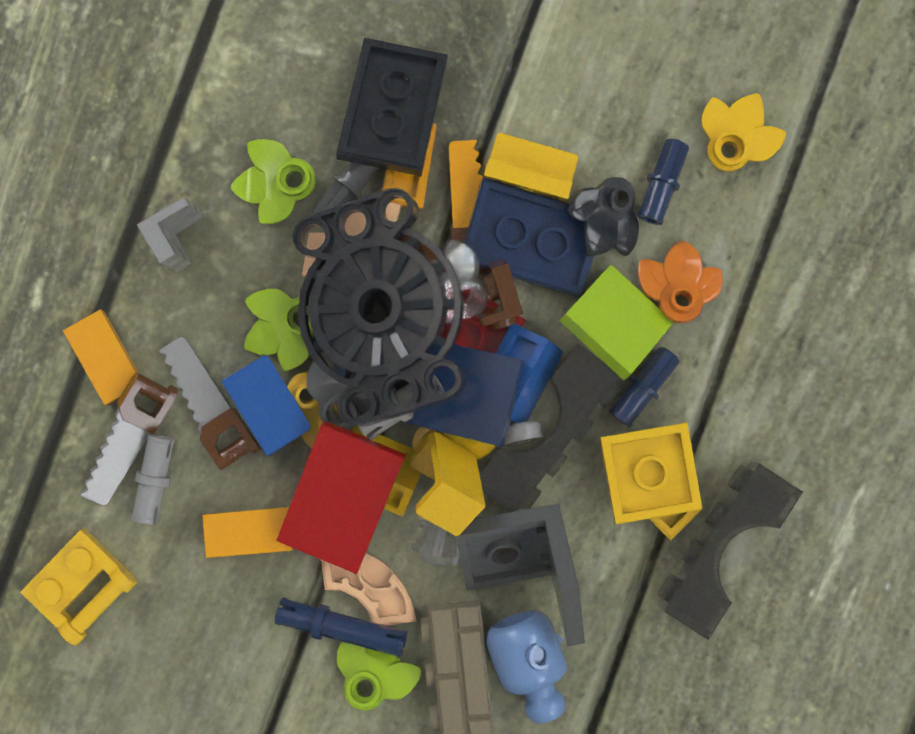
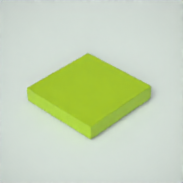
M612 264L559 320L623 380L633 373L674 323L667 319L662 311Z

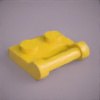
M84 528L54 556L20 593L58 629L60 635L68 643L77 646L86 637L85 631L123 591L128 593L138 581L116 557ZM104 570L111 580L72 618L65 610Z

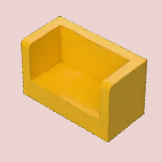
M433 431L410 458V466L436 482L416 504V514L458 537L486 507L477 459L474 453L440 433Z

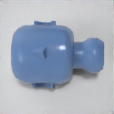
M530 610L511 615L492 625L486 634L485 642L501 686L510 694L525 695V713L527 717L535 724H542L555 720L564 714L566 701L564 696L556 690L554 683L564 676L568 666L560 646L563 639L555 632L550 618L541 611Z

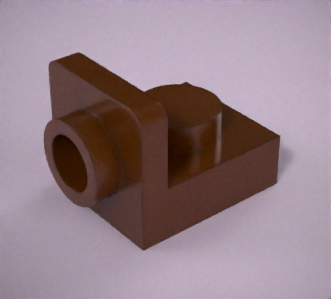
M505 258L488 263L491 275L484 277L491 302L499 300L500 305L476 312L480 326L489 325L491 330L510 326L516 322L514 317L523 314L511 270Z

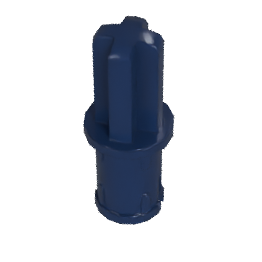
M667 139L665 141L654 172L647 176V181L650 183L640 210L637 212L639 219L654 225L663 224V218L673 192L678 191L680 188V184L677 181L689 152V146L678 139Z
M664 347L658 348L636 377L632 375L629 378L632 383L608 412L630 428L652 398L658 399L657 391L679 365L680 360L678 357Z

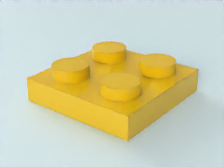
M687 422L599 437L615 524L703 509Z

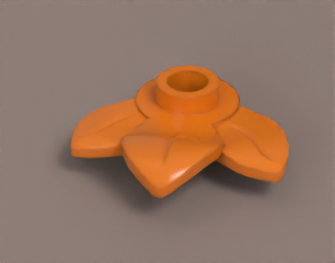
M683 240L676 243L670 249L664 263L641 259L637 268L639 284L643 293L651 299L658 301L663 315L670 321L678 324H686L695 320L701 313L703 304L714 300L722 289L723 277L721 269L715 267L702 268V260L698 251L691 244ZM681 295L687 298L689 305L680 306L677 304L675 297Z

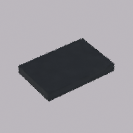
M364 38L336 152L337 160L422 177L448 54Z

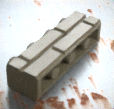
M480 601L430 605L428 608L429 617L421 618L423 644H432L433 660L425 661L427 687H436L438 704L430 705L432 731H440L441 734H494Z

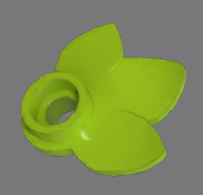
M267 139L250 141L247 143V150L254 167L247 169L238 176L230 188L242 200L252 204H259L258 218L261 224L282 222L291 215L297 201L307 198L313 192L316 185L315 172L306 161L300 158H292L282 143ZM293 173H298L302 175V183L295 188L288 186V177Z
M279 289L260 290L245 299V303L259 320L255 322L244 343L245 350L259 355L277 354L280 366L284 371H289L302 365L310 354L301 336L300 327L295 323L299 297L292 299ZM309 321L310 333L312 337H314V333L311 328V323Z
M341 642L337 651V666L346 678L343 686L344 696L352 707L362 711L378 707L384 699L398 700L408 695L417 685L422 669L417 665L401 662L402 656L401 658H396L393 655ZM361 680H368L372 683L373 693L366 696L359 691Z

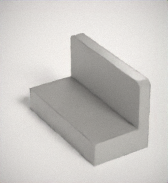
M181 198L140 222L137 226L158 262L179 272L193 263L176 234L203 219L204 216L199 208L186 198Z

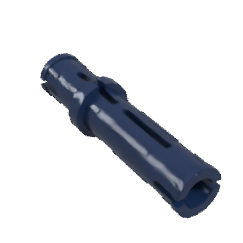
M285 597L279 602L282 608H277L275 625H283L309 632L312 635L311 638L317 640L327 637L393 655L396 658H401L403 654L402 648H405L407 630H399L330 611V606L324 604L314 607L288 600Z

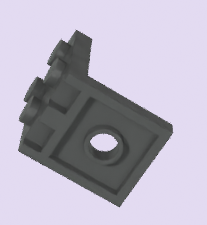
M559 504L526 510L520 509L514 512L487 517H476L458 537L456 536L466 590L552 575L567 646L585 643L580 590ZM501 548H510V549L505 550V551H497L498 549H501Z

